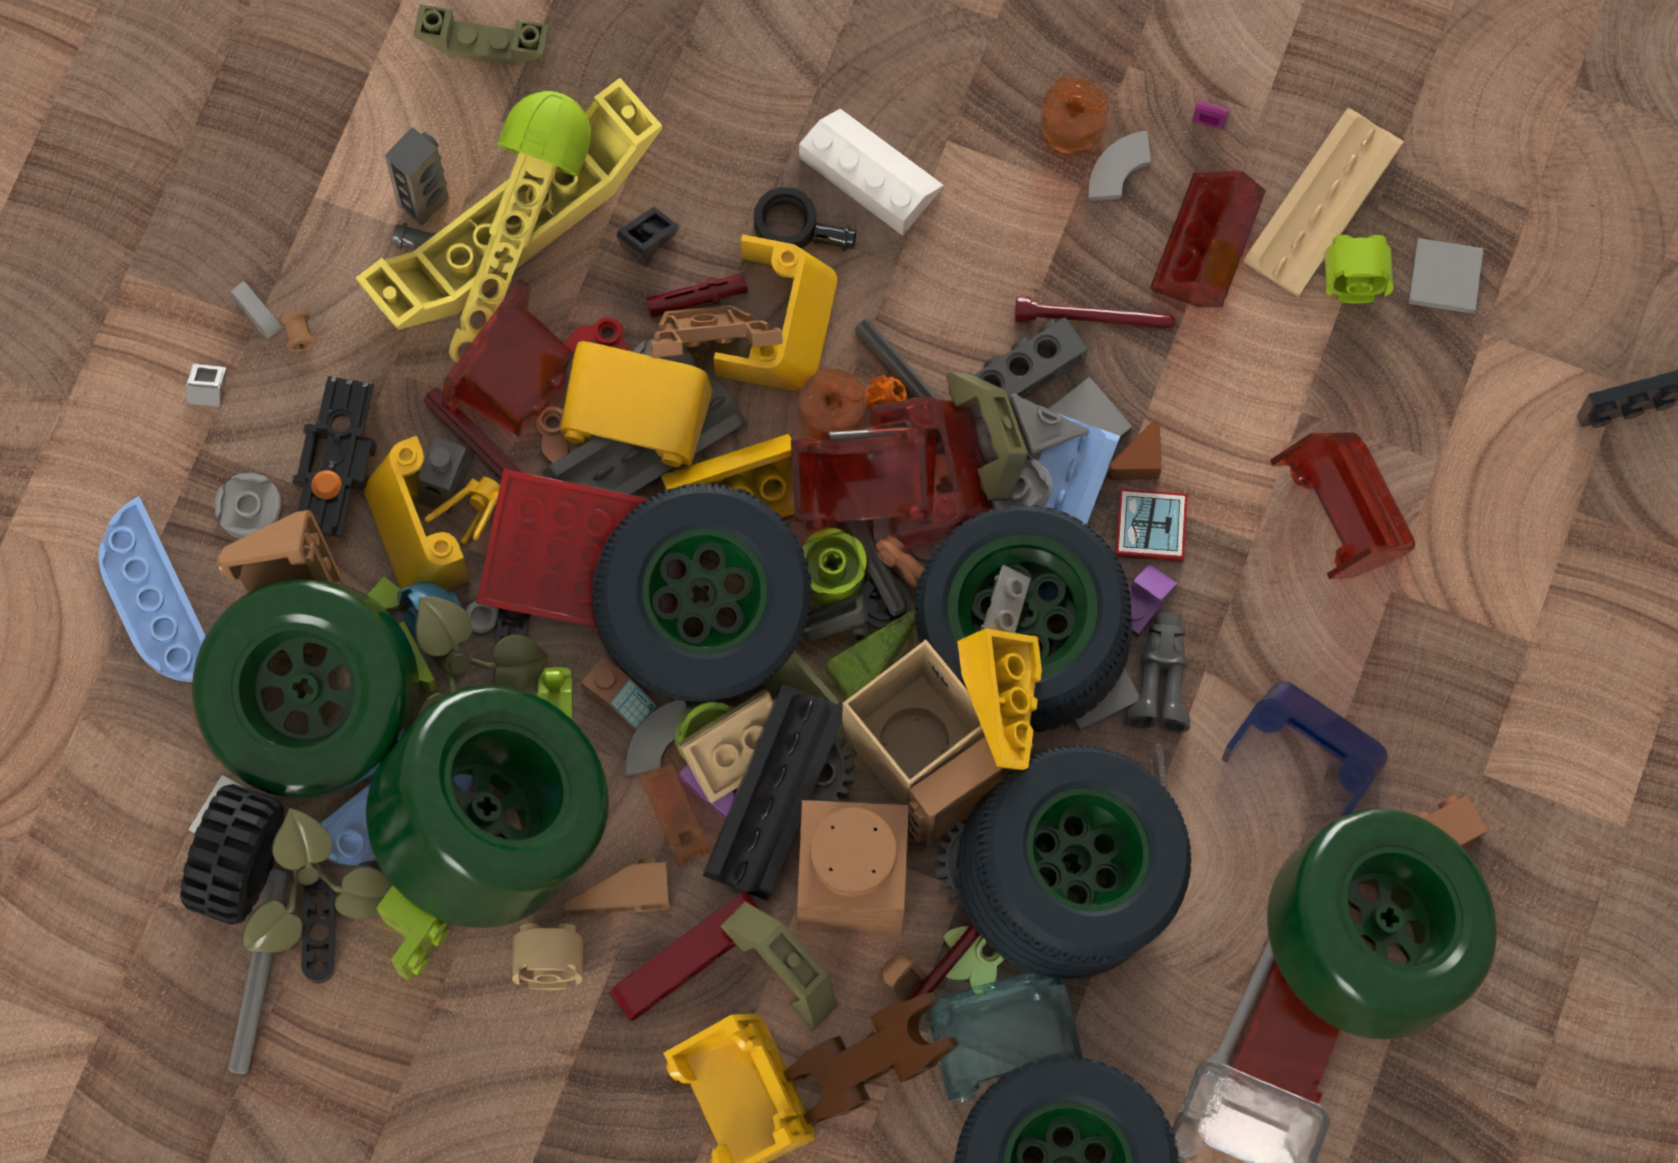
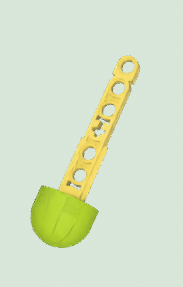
M541 91L530 94L516 103L506 118L497 145L518 156L489 231L491 238L460 318L461 329L456 328L450 344V357L461 366H475L483 356L488 343V339H485V337L494 327L523 247L527 248L555 171L559 170L579 176L591 141L590 124L583 109L573 99L564 94L553 91ZM524 174L539 177L538 183L534 180L523 178ZM523 184H529L533 189V197L527 203L520 202L517 196L518 189ZM516 215L521 220L522 225L518 233L511 235L507 232L505 224L509 217ZM505 248L504 254L509 256L507 262L501 261L497 271L504 272L503 276L500 277L497 274L488 273L489 267L496 270L499 260L495 258L496 251L502 252ZM487 279H494L498 285L497 293L493 297L487 298L482 293V285ZM481 310L486 315V323L480 329H474L470 324V316L475 311ZM470 342L474 346V354L469 360H461L458 355V348L462 343Z

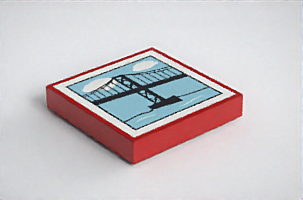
M1120 489L1115 555L1117 557L1183 562L1188 494Z

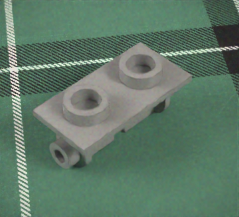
M1002 565L999 575H996L994 578L996 583L990 600L992 603L991 607L988 608L985 622L981 625V630L986 628L1011 633L1016 632L1031 578Z

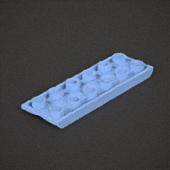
M1064 416V418L1087 427L1090 433L1042 451L1038 462L1050 472L1053 481L1052 494L1045 507L1056 509L1058 512H1065L1070 514V517L1074 516L1083 521V524H1088L1120 436ZM1048 587L1044 588L1039 596L1045 601H1051L1057 597L1058 592L1054 588ZM1023 608L1024 611L1029 612V609Z

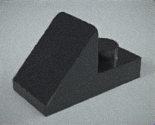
M653 207L618 230L616 237L624 250L647 266L656 249L675 236L679 225L656 207Z

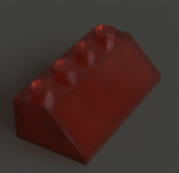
M1243 171L1193 173L1150 289L1153 292L1195 307H1223L1266 190Z

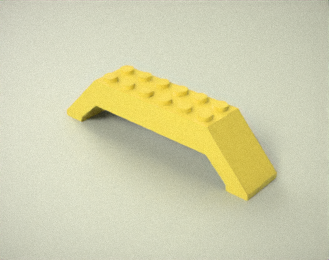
M621 78L596 95L594 102L585 112L590 124L591 141L580 174L575 176L559 170L555 171L527 248L523 247L515 270L612 197L662 130V125ZM526 173L523 178L531 179L538 183L539 177L529 176ZM508 180L413 252L386 260L381 258L356 277L359 285L398 330L456 315L464 310L491 238L489 231ZM523 184L519 187L517 196L520 202L527 203L532 199L533 189L529 184ZM516 215L509 217L505 224L507 232L511 235L518 233L522 225L521 220ZM505 248L502 252L496 251L495 258L499 260L496 270L489 267L488 273H494L500 277L503 276L504 272L497 271L501 261L507 262L509 256L504 254ZM487 279L482 285V293L485 294L497 282L494 279Z

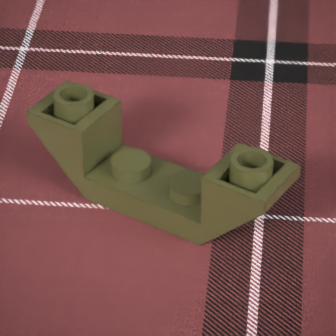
M420 4L413 35L415 38L451 56L516 65L544 57L549 24L517 20L514 30L454 20L452 9Z
M950 372L945 375L949 385L948 392L956 406L975 407L980 404L981 416L987 423L991 435L992 448L998 456L997 460L977 469L981 479V489L987 496L988 501H1007L1014 494L1028 454L1007 392L970 373Z
M744 902L720 926L743 952L754 948L797 997L790 1005L812 1030L838 1006L828 973L781 921Z

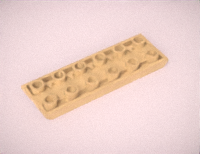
M1348 108L1251 247L1243 263L1299 298L1324 262V253L1333 244V238L1344 233L1403 146L1404 141Z

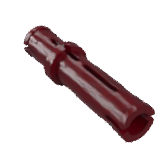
M740 272L739 274L716 280L711 277L705 283L651 297L648 296L646 300L651 318L664 314L665 311L682 310L709 302L717 304L720 303V299L743 293L746 294L748 289L744 274Z

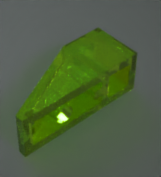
M914 610L826 662V672L845 701L890 667L916 625Z

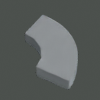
M1147 131L1136 132L1122 137L1102 153L1091 173L1088 202L1121 199L1122 188L1127 177L1139 168L1150 166L1151 157Z
M676 700L659 707L639 725L627 751V777L661 773L662 758L667 748L675 741V723L684 710H686L684 700Z

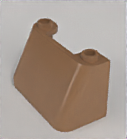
M310 510L298 511L223 547L222 553L218 555L220 573L225 575L230 581L237 580L240 577L247 593L270 583L294 579L325 580L346 585L317 521ZM308 642L304 647L305 654L327 651L325 646L317 643ZM281 650L273 659L289 657L286 651Z

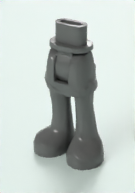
M1155 612L1154 624L1149 627L1150 635L1145 651L1140 655L1141 663L1143 664V682L1139 701L1128 708L1125 723L1131 727L1146 729L1156 725L1158 717L1160 672L1166 673V684L1159 726L1165 731L1175 733L1186 732L1190 729V716L1182 707L1181 699L1183 670L1186 668L1188 660L1185 657L1183 641L1185 630L1181 628L1182 615Z

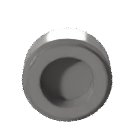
M474 601L466 608V612L471 618L473 634L485 636L491 634L497 628L498 611L496 607L476 604V601Z

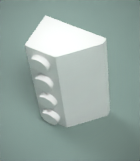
M841 109L820 119L799 143V159L902 236L944 187L943 184Z

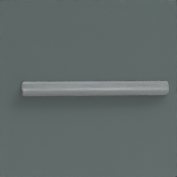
M270 870L263 903L272 899L283 903L288 882L287 872ZM252 952L229 1063V1071L234 1074L246 1075L249 1071L273 953Z

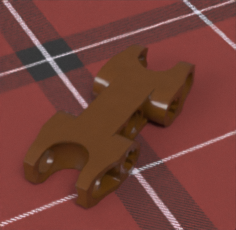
M926 993L904 1002L889 1005L870 1017L877 1033L848 1049L841 1036L826 1040L806 1051L800 1059L783 1072L787 1081H796L813 1075L821 1083L823 1091L820 1102L803 1115L807 1124H816L829 1118L855 1111L871 1101L864 1086L867 1083L895 1069L900 1082L913 1079L936 1067L945 1056L959 1046L955 1036L940 1038L932 1043H928L920 1035L919 1021L922 1015L938 1003L934 993Z

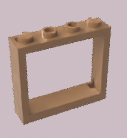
M986 737L909 789L907 803L909 805L908 834L917 843L921 841L926 849L943 838L946 830L953 831L956 829L954 826L956 820L962 823L966 822L967 813H972L980 800L1012 770V768L997 767ZM1033 744L1031 745L1030 757L1032 756V753H1033V748H1034V745H1033Z

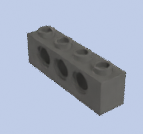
M412 127L387 152L385 159L398 206L419 224L423 225L445 203L449 196L446 187L447 182L443 174L444 169L440 161L442 158L437 148L439 146L438 143L427 132L420 134Z
M1064 317L1057 323L1055 320H1052L1043 325L1038 331L1039 334L1030 340L1027 337L1019 340L1011 347L1012 351L1003 357L1000 355L992 357L983 365L984 369L974 374V376L1005 390L1008 398L1011 394L1015 393L1017 396L1025 399L1085 361L1088 348L1066 317ZM1047 348L1052 350L1055 355L1051 358H1043L1038 354V351ZM1014 366H1022L1026 369L1027 373L1022 376H1016L1011 373L1010 369ZM980 404L975 407L959 406L975 430L986 424L980 413Z

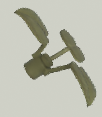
M419 598L418 616L415 626L416 641L425 653L436 656L438 666L446 671L444 678L448 682L450 693L457 691L453 680L454 676L464 675L469 670L470 665L494 670L493 682L495 685L509 686L521 690L533 684L542 674L548 660L547 653L530 638L516 634L508 635L502 638L494 647L492 653L494 663L475 659L458 646V643L466 641L472 633V622L468 613L459 605L443 598ZM436 693L430 696L423 704L419 716L432 703L445 695Z
M289 809L272 846L273 855L277 863L286 869H290L293 874L289 879L291 884L289 905L285 908L282 902L273 899L259 905L250 915L244 928V948L252 952L275 953L289 949L298 941L302 932V922L299 916L292 912L296 905L297 885L299 883L311 885L318 878H322L334 891L339 892L334 902L337 911L353 919L367 918L379 913L376 908L392 885L381 870L368 865H361L350 869L342 878V886L336 884L326 874L325 869L319 866V862L326 860L332 850V841L328 831L311 816L295 809Z

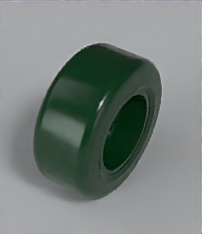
M306 579L283 580L267 584L245 594L232 603L211 626L201 644L195 661L192 679L193 707L198 726L208 747L222 765L234 776L260 791L287 798L319 797L349 790L374 776L382 759L414 723L419 702V674L411 644L395 618L376 600L355 588L336 582ZM308 642L317 643L327 648V655L319 666L309 665L305 661L304 647ZM281 650L288 653L293 663V668L285 676H281L269 668L270 661ZM340 665H344L347 668L350 676L351 686L346 690L333 689L328 678L329 673ZM308 682V686L313 687L312 693L305 694V691L300 689L301 683ZM266 687H279L284 694V703L274 711H268L265 706L262 691ZM328 700L344 708V714L332 726H328L320 714V708ZM294 710L307 714L309 729L306 734L295 733L286 728V722Z
M1364 809L1341 816L1330 822L1296 849L1285 861L1273 882L1268 900V937L1275 961L1287 984L1296 996L1319 1018L1344 1032L1359 1037L1396 1039L1415 1034L1436 1023L1465 1003L1477 991L1489 972L1496 950L1497 922L1492 897L1473 859L1444 830L1419 816L1395 809ZM1362 883L1375 887L1377 900L1367 901L1358 891L1357 884ZM1391 898L1398 904L1399 907H1397L1391 902ZM1348 905L1359 912L1358 924H1353ZM1405 923H1410L1414 941L1405 935ZM1361 937H1364L1365 940H1367L1373 945V950L1364 942V940ZM1397 946L1406 956L1407 963L1401 965L1389 961L1387 947Z

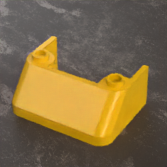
M742 234V260L772 265L773 270L778 275L794 279L782 330L783 344L751 347L749 359L715 352V375L717 377L802 393L809 391L814 387L818 377L837 290V275L830 266L794 244Z

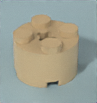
M534 923L521 925L520 932L513 937L512 981L519 985L520 979L527 981L528 988L535 990L567 989L568 982L576 980V985L580 984L583 980V937L576 933V926L572 924H558L555 928H541L540 925Z

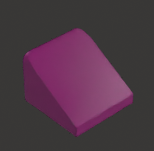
M1198 99L1192 121L1224 129L1229 107Z

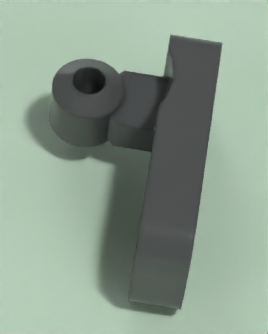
M862 594L853 595L808 613L809 620L803 634L807 642H814L845 631L846 628L850 632L852 641L862 644L869 639V625L866 623L868 620V605Z

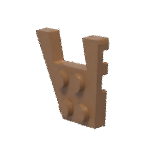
M732 305L665 311L659 323V331H656L654 335L655 341L651 342L652 358L683 355L682 346L696 347L701 345L702 341L715 340L717 343H731L735 341V337H746L752 347L783 344L782 330L777 327L769 330L767 322L763 320L752 321L751 314Z

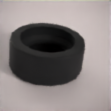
M778 187L769 190L759 199L754 208V230L757 237L794 244L801 249L811 242L816 226V210L812 200L804 192L793 187ZM779 204L797 206L802 210L805 217L804 226L796 235L790 237L777 236L768 230L765 223L768 211L773 206Z

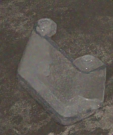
M1210 1060L1204 1061L1197 1067L1170 1131H1173L1176 1139L1175 1146L1178 1147V1159L1183 1161L1195 1158L1200 1152L1202 1144H1205L1247 1163H1315L1327 1133L1330 1118L1327 1111L1314 1102L1220 1062Z

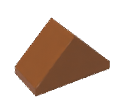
M1156 419L1109 464L1107 476L1111 480L1159 479L1162 470L1160 423Z

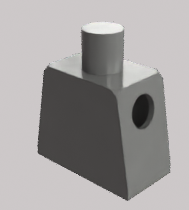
M435 437L418 475V502L436 509L457 494L462 487L474 455L466 447ZM432 487L440 491V493L431 491ZM453 506L450 507V508H449L448 510H446L445 512L450 514L451 511H452Z

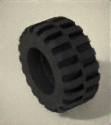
M235 784L223 786L217 791L216 796L209 802V807L205 810L201 823L197 827L193 843L190 845L187 862L184 865L180 898L187 910L230 925L242 923L250 915L272 869L274 861L273 841L284 822V807L278 799Z

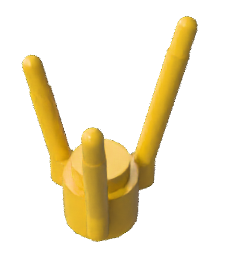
M482 477L479 482L472 478L465 488L424 518V522H431L470 494L469 502L478 512L461 539V544L466 545L472 535L473 540L477 541L496 507L500 485L489 477Z

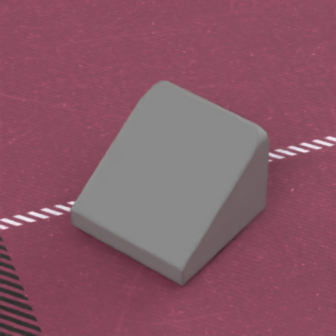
M193 364L186 384L187 402L192 405L219 407L222 401L226 367Z

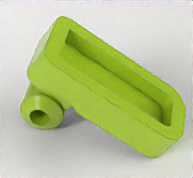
M567 667L544 668L538 678V696L559 708L573 720V676L571 670Z

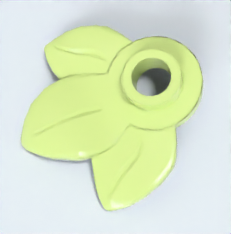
M969 926L953 928L943 935L945 942L950 948H952ZM980 935L946 977L953 980L969 978L970 985L977 994L992 986L997 977V965L1004 958L997 954L995 949L992 955L984 956L982 949L987 943Z

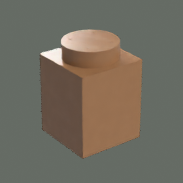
M802 800L797 899L798 931L902 935L905 909L909 805Z

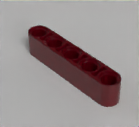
M746 891L727 902L611 989L609 994L630 1021L642 1016L736 946V943L720 926L744 902L759 909Z

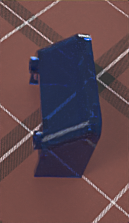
M1290 682L1276 683L1252 709L1226 746L1221 760L1226 763L1230 760L1253 726L1264 733H1275L1281 730L1285 724H1288L1343 762L1338 773L1339 781L1346 790L1354 794V797L1340 817L1354 812L1387 763L1388 755L1385 747Z

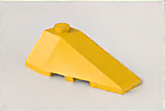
M985 628L957 641L961 675L997 767L1025 770L1029 767L1033 729L1030 726L1031 713L1037 709L1038 699L1034 697L1035 684L1041 680L1042 673L1038 637Z

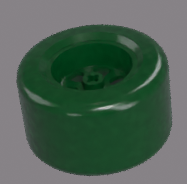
M501 685L471 686L454 691L432 703L421 713L382 759L372 778L367 795L366 827L368 838L379 866L392 885L408 901L425 913L439 920L463 927L494 928L518 922L541 909L593 856L602 839L608 819V786L601 761L591 742L580 727L559 708L547 700L521 689ZM458 774L473 776L475 790L468 793L463 792L455 784L453 777ZM489 783L497 787L505 797L500 799L489 792ZM516 810L522 830L506 824L504 818L505 811ZM493 834H498L501 838L493 836Z

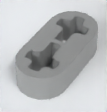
M244 281L230 290L233 299L266 339H270L281 330L274 316Z

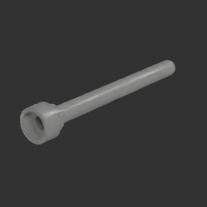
M1268 941L1218 1052L1213 1053L1212 1057H1207L1201 1070L1203 1074L1218 1082L1227 1083L1232 1073V1060L1230 1058L1274 964L1275 958L1271 950L1270 941Z

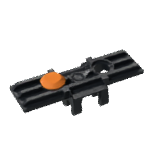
M327 376L318 421H316V425H304L305 441L298 473L293 476L292 483L303 487L298 511L310 510L323 535L342 537L352 487L356 485L360 490L364 491L369 479L365 475L369 455L375 456L377 444L372 438L364 436L374 383ZM344 416L351 421V425L346 431L337 432L332 428V423L337 417ZM318 439H327L321 471L317 474L311 473Z

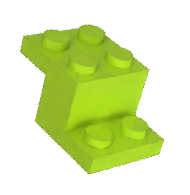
M392 885L376 909L385 924L406 937L392 957L391 962L397 973L410 981L414 974L419 976L424 971L430 960L427 955L434 945L439 947L445 941L450 931L447 929L449 923L425 913L408 901Z

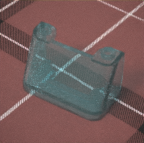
M1033 972L1023 973L937 997L938 1003L923 1014L931 1043L940 1038L955 1036L959 1045L937 1064L948 1100H969L975 1096L974 1092L980 1089V1082L1002 1077L1005 1074L1008 1075L1009 1071L1017 1067L1022 1068L1024 1064L1032 1061L1037 1063L1039 1059L1049 1058L1051 1060L1052 1057L1059 1056L1067 1058V1056L1078 1057L1081 1060L1083 1058L1066 986L1061 977L1050 978L1047 975L1044 977Z

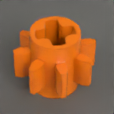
M884 374L872 379V385L866 388L867 391L865 393V402L869 410L878 416L885 414L887 418L900 413V406L905 405L907 397L906 389L902 382L894 379L893 376L886 378Z

